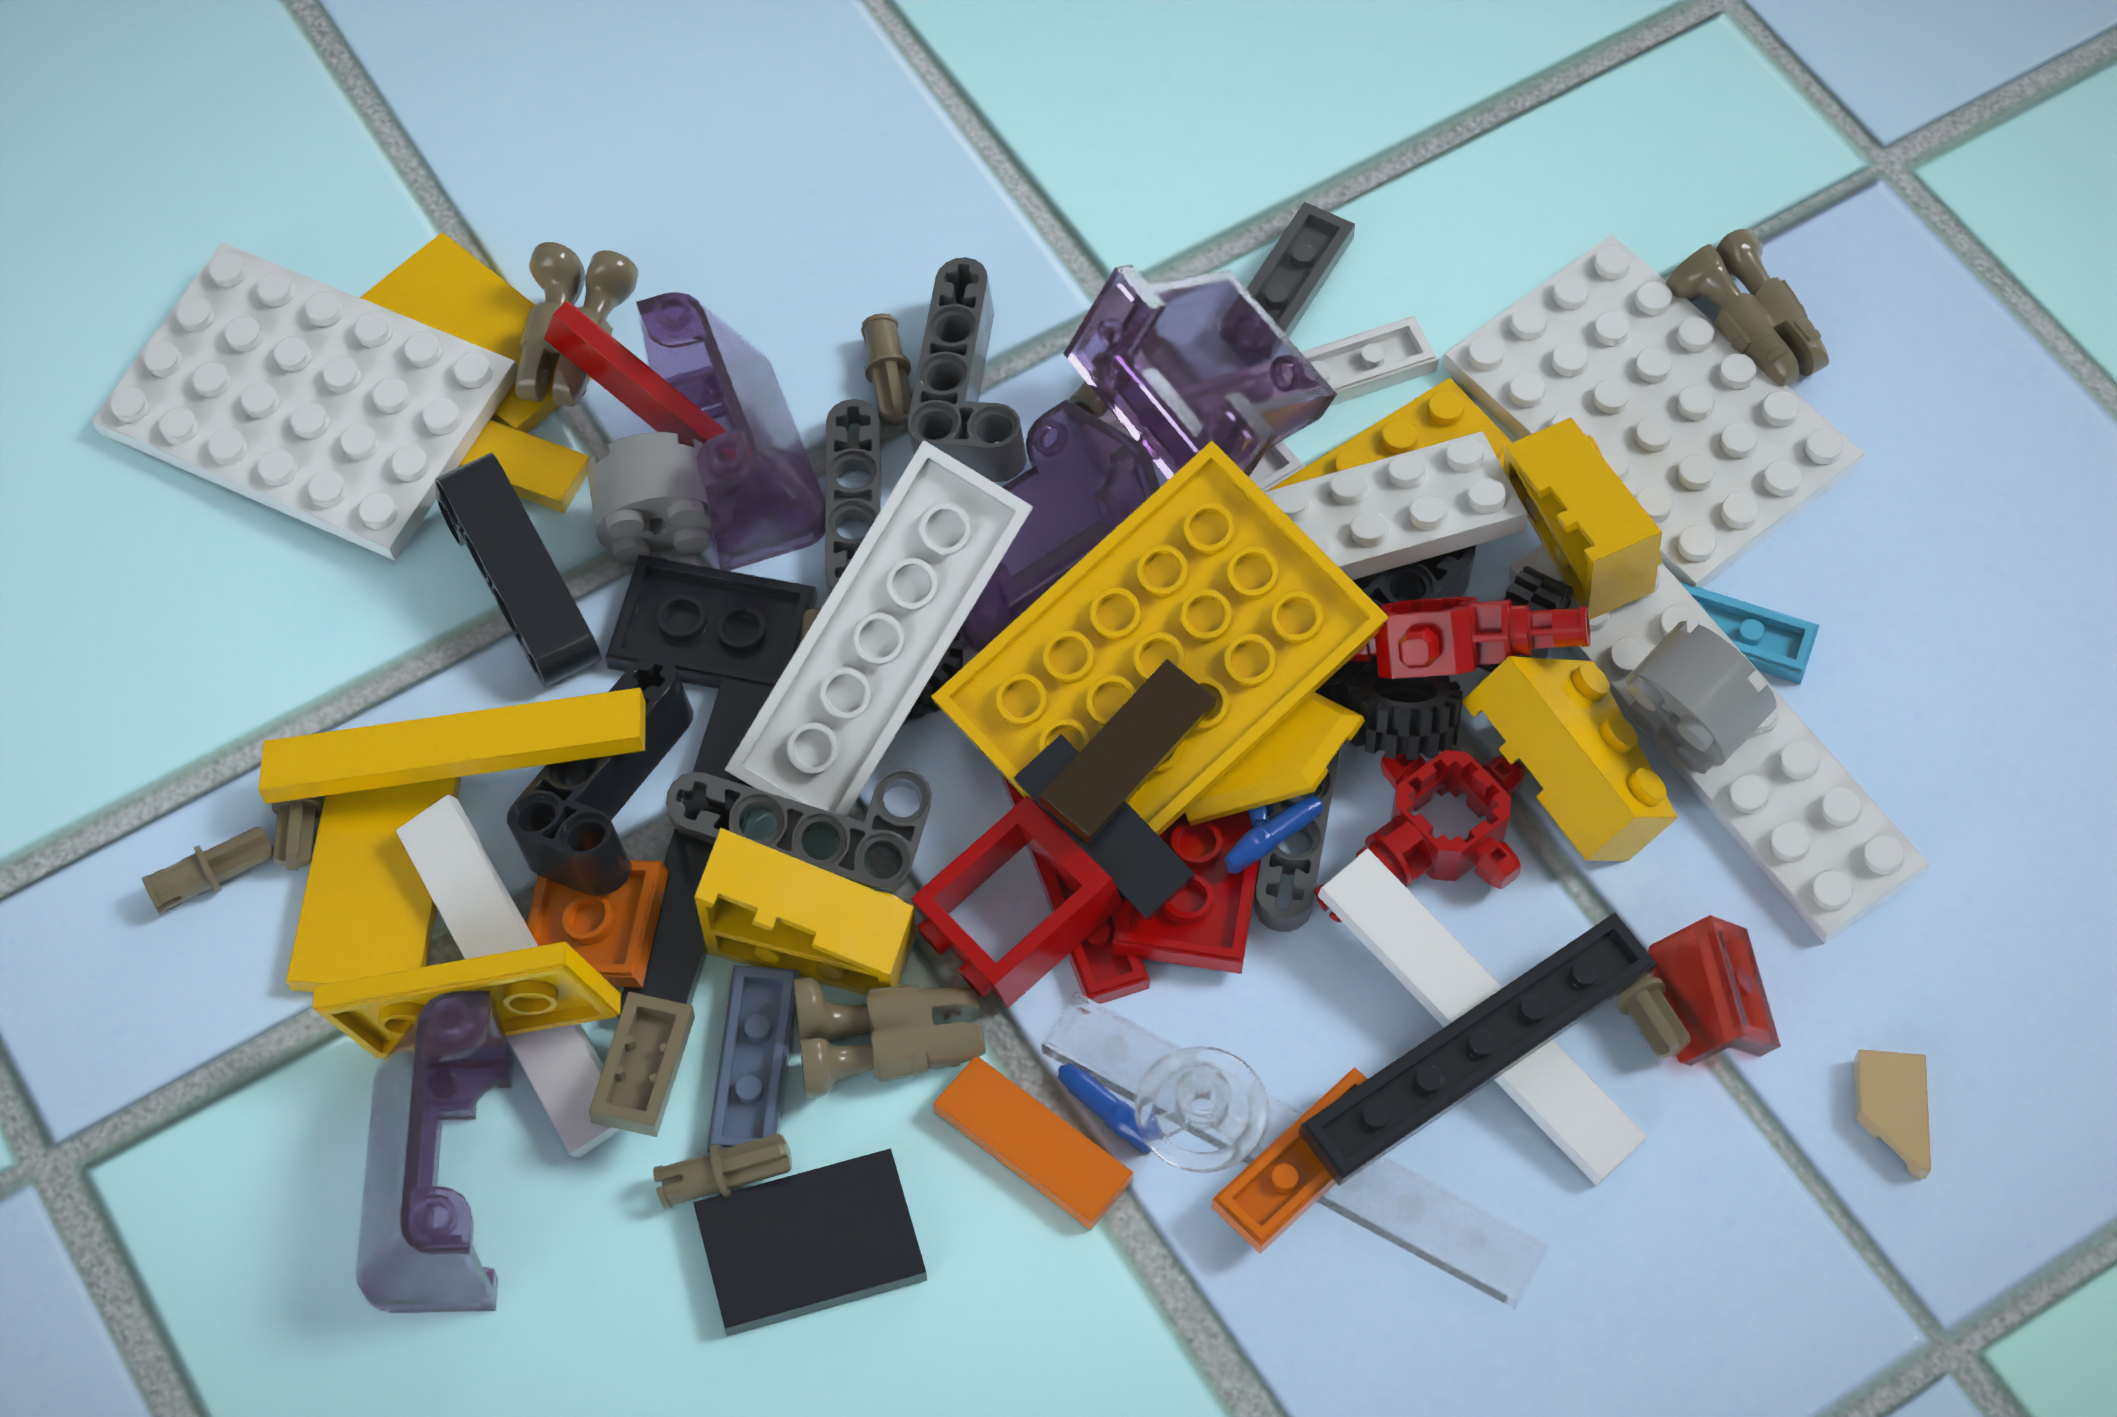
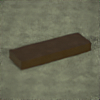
M1166 659L1040 794L1039 804L1089 844L1212 711L1217 699L1171 661Z

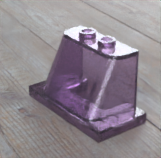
M1132 264L1115 267L1063 353L1168 480L1211 441L1249 477L1268 449L1318 421L1337 395L1333 388L1230 270L1149 285Z

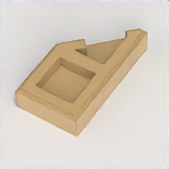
M1859 1049L1854 1057L1856 1121L1875 1139L1880 1137L1908 1164L1906 1169L1915 1178L1926 1179L1931 1171L1926 1055Z

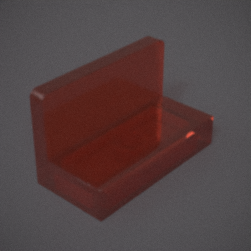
M1709 915L1649 946L1648 953L1657 963L1653 969L1655 978H1660L1666 987L1663 995L1690 1034V1043L1682 1049L1680 1054L1676 1055L1680 1063L1691 1066L1729 1047L1758 1057L1781 1047L1747 928Z

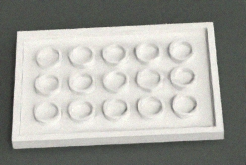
M1611 234L1445 352L1442 368L1519 439L1571 417L1586 436L1590 435L1595 440L1602 457L1662 531L1660 546L1662 563L1678 581L1703 588L1861 466L1865 452L1790 387L1778 385L1750 357L1736 351L1709 317L1687 298L1673 296L1669 287L1665 285L1667 281Z
M221 242L92 418L91 422L101 435L396 561L436 501L435 478L458 468L516 381L518 367L516 362L510 358Z

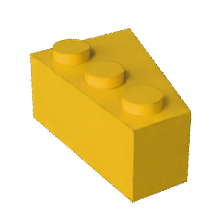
M1570 417L1505 445L1504 471L1528 513L1527 518L1565 584L1573 588V597L1578 606L1588 607L1590 620L1655 592L1657 569L1662 564L1660 554L1662 531L1605 461L1597 443L1590 435L1586 436Z

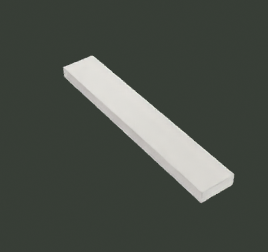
M1413 315L1089 420V433L1112 478L1204 448L1211 441L1216 444L1436 372L1439 359L1416 317Z
M448 794L396 830L464 959L538 946L458 799ZM581 1024L506 1036L569 1155L580 1158L621 1130L591 1123L589 1109L604 1066Z
M1368 848L1321 887L1318 897L1443 1027H1446L1503 988ZM1554 1039L1495 1079L1500 1087L1595 1186L1599 1185L1648 1138Z

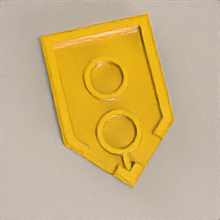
M1314 692L1185 812L1191 826L1314 792L1329 772L1326 766L1344 741H1351L1364 723L1363 716Z

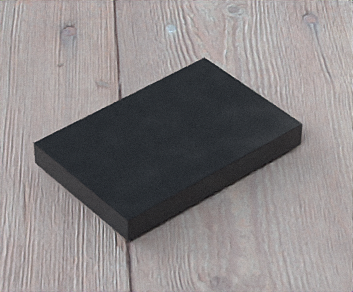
M638 555L606 653L608 669L626 672L633 664L645 658L660 657L666 658L673 663L681 682L719 689L722 678L775 687L801 644L803 614L807 609L815 608L817 601L816 587Z
M891 1148L731 1192V1196L725 1198L723 1195H718L693 1202L727 1336L927 1281L925 1265Z

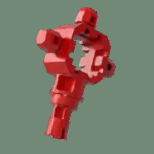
M1465 596L1404 600L1382 604L1379 608L1389 618L1378 634L1349 661L1370 662L1373 659V655H1377L1378 675L1381 678L1389 679L1467 673L1475 671L1478 665L1501 664L1508 656H1532L1533 649L1571 646L1589 647L1591 643L1589 611L1587 606L1531 611L1529 605L1513 606L1511 600L1477 602L1476 597Z
M1453 750L1442 751L1426 764V760L1419 754L1418 760H1407L1406 754H1397L1396 759L1385 758V754L1382 756L1380 763L1382 773L1396 790L1391 821L1367 836L1365 846L1356 853V858L1368 848L1406 888L1424 873H1427L1431 879L1456 881L1474 867V872L1490 886L1498 889L1505 888L1519 876L1521 870L1519 859L1508 844L1503 842L1510 818L1511 796L1521 787L1526 773L1519 761L1510 764L1504 755H1499L1481 766L1468 752ZM1449 791L1455 798L1464 793L1467 796L1466 805L1479 818L1485 815L1487 820H1483L1471 829L1466 839L1463 840L1458 835L1450 841L1445 834L1436 839L1432 835L1434 827L1420 813L1414 816L1412 814L1413 810L1416 812L1430 802L1432 794L1435 792L1442 797ZM1321 884L1315 889V896L1321 908L1326 912L1330 908L1318 897L1321 887L1325 885ZM1333 911L1330 912L1329 917L1332 920L1342 922Z

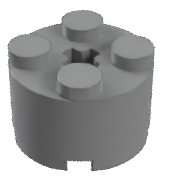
M648 432L635 434L608 444L609 455L598 463L596 455L588 461L587 476L597 539L604 547L613 551V557L616 562L636 564L638 555L649 557L650 552L675 549L679 554L692 555L700 553L710 546L709 535L717 527L719 517L708 452L701 442L693 439V448L679 444L676 433Z
M1680 621L1626 678L1627 689L1635 700L1628 708L1631 717L1639 726L1653 735H1656L1661 730L1678 745L1676 750L1679 756L1691 768L1702 774H1705L1713 765H1723L1768 718L1777 705L1775 696L1768 684L1758 692L1749 681L1748 677L1756 669L1736 648L1715 632L1701 625H1698L1691 633L1687 632V621Z

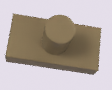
M628 992L589 1109L591 1123L653 1137L658 1136L695 1019L692 1005Z

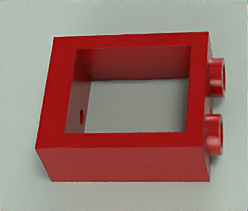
M1028 795L911 898L923 919L916 926V929L928 944L941 956L950 949L964 963L957 971L972 989H976L982 999L992 992L1007 1008L1013 1005L1123 905L1113 879ZM1028 845L1075 893L996 963L961 928L949 913L1024 846Z

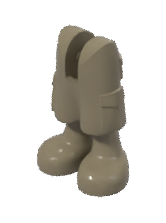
M1748 228L1735 230L1727 234L1720 241L1716 249L1711 244H1707L1694 252L1674 270L1665 285L1669 287L1672 295L1677 298H1687L1691 302L1704 295L1711 300L1720 310L1714 323L1731 343V346L1739 353L1750 357L1775 383L1782 387L1785 385L1790 387L1798 381L1799 373L1804 376H1810L1828 366L1829 357L1820 339L1822 336L1807 318L1808 316L1803 304L1799 302L1785 279L1781 281L1778 277H1769L1761 261L1763 246L1758 236ZM1738 279L1750 294L1741 293L1733 280Z
M544 242L534 248L529 262V269L537 284L544 290L545 302L539 303L536 307L532 306L520 336L521 357L516 374L515 393L520 399L541 402L545 397L553 368L556 367L552 390L554 403L556 405L574 407L581 397L585 395L590 376L544 339L552 315L565 301L575 305L585 284L586 296L584 305L578 309L612 335L613 328L606 319L615 307L626 301L634 292L639 275L638 268L628 257L618 252L602 250L592 255L585 275L583 264L574 251L556 242Z
M811 977L793 979L806 1098L822 1097L829 1093L838 1081L873 1070L874 1078H879V1082L920 1076L929 1072L931 1068L960 1066V1063L971 1061L973 1058L980 1057L986 1053L983 1029L980 1025L972 1023L980 1016L981 1012L978 991L976 989L958 987L919 989L918 986L903 984L902 987L889 986L869 989V993L865 994L866 1004L841 1005L831 1003L826 999L820 983ZM869 1034L871 1037V1042L865 1044L834 1046L829 1043L833 1040Z

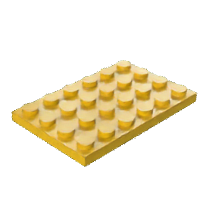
M1211 441L931 697L949 719L1025 797L1027 794L1014 780V777L1060 734L1080 752L1160 665L1168 659L1217 700L1212 711L1127 802L1160 836L1373 639L1389 617Z

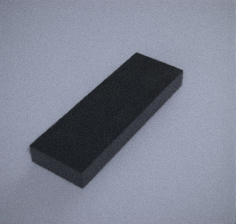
M1060 734L1014 777V780L1113 879L1117 890L1149 922L1196 878L1195 873L1128 803L1123 806L1089 844L1039 804L1040 794L1079 754L1071 743Z

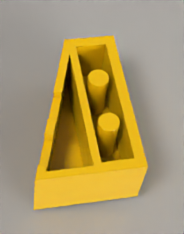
M1508 656L1461 701L1473 717L1483 711L1506 740L1499 750L1507 761L1513 764L1520 759L1543 788L1536 798L1586 861H1629L1678 818L1666 796L1667 791L1663 781L1653 772L1638 744V735L1634 727L1624 718L1610 692V683L1606 675L1596 666L1594 661Z
M723 828L719 830L694 896L707 954L755 967L799 970L800 978L811 977L820 984L861 995L868 994L869 989L899 987L916 937L914 906L905 903L901 898L887 892L875 891Z

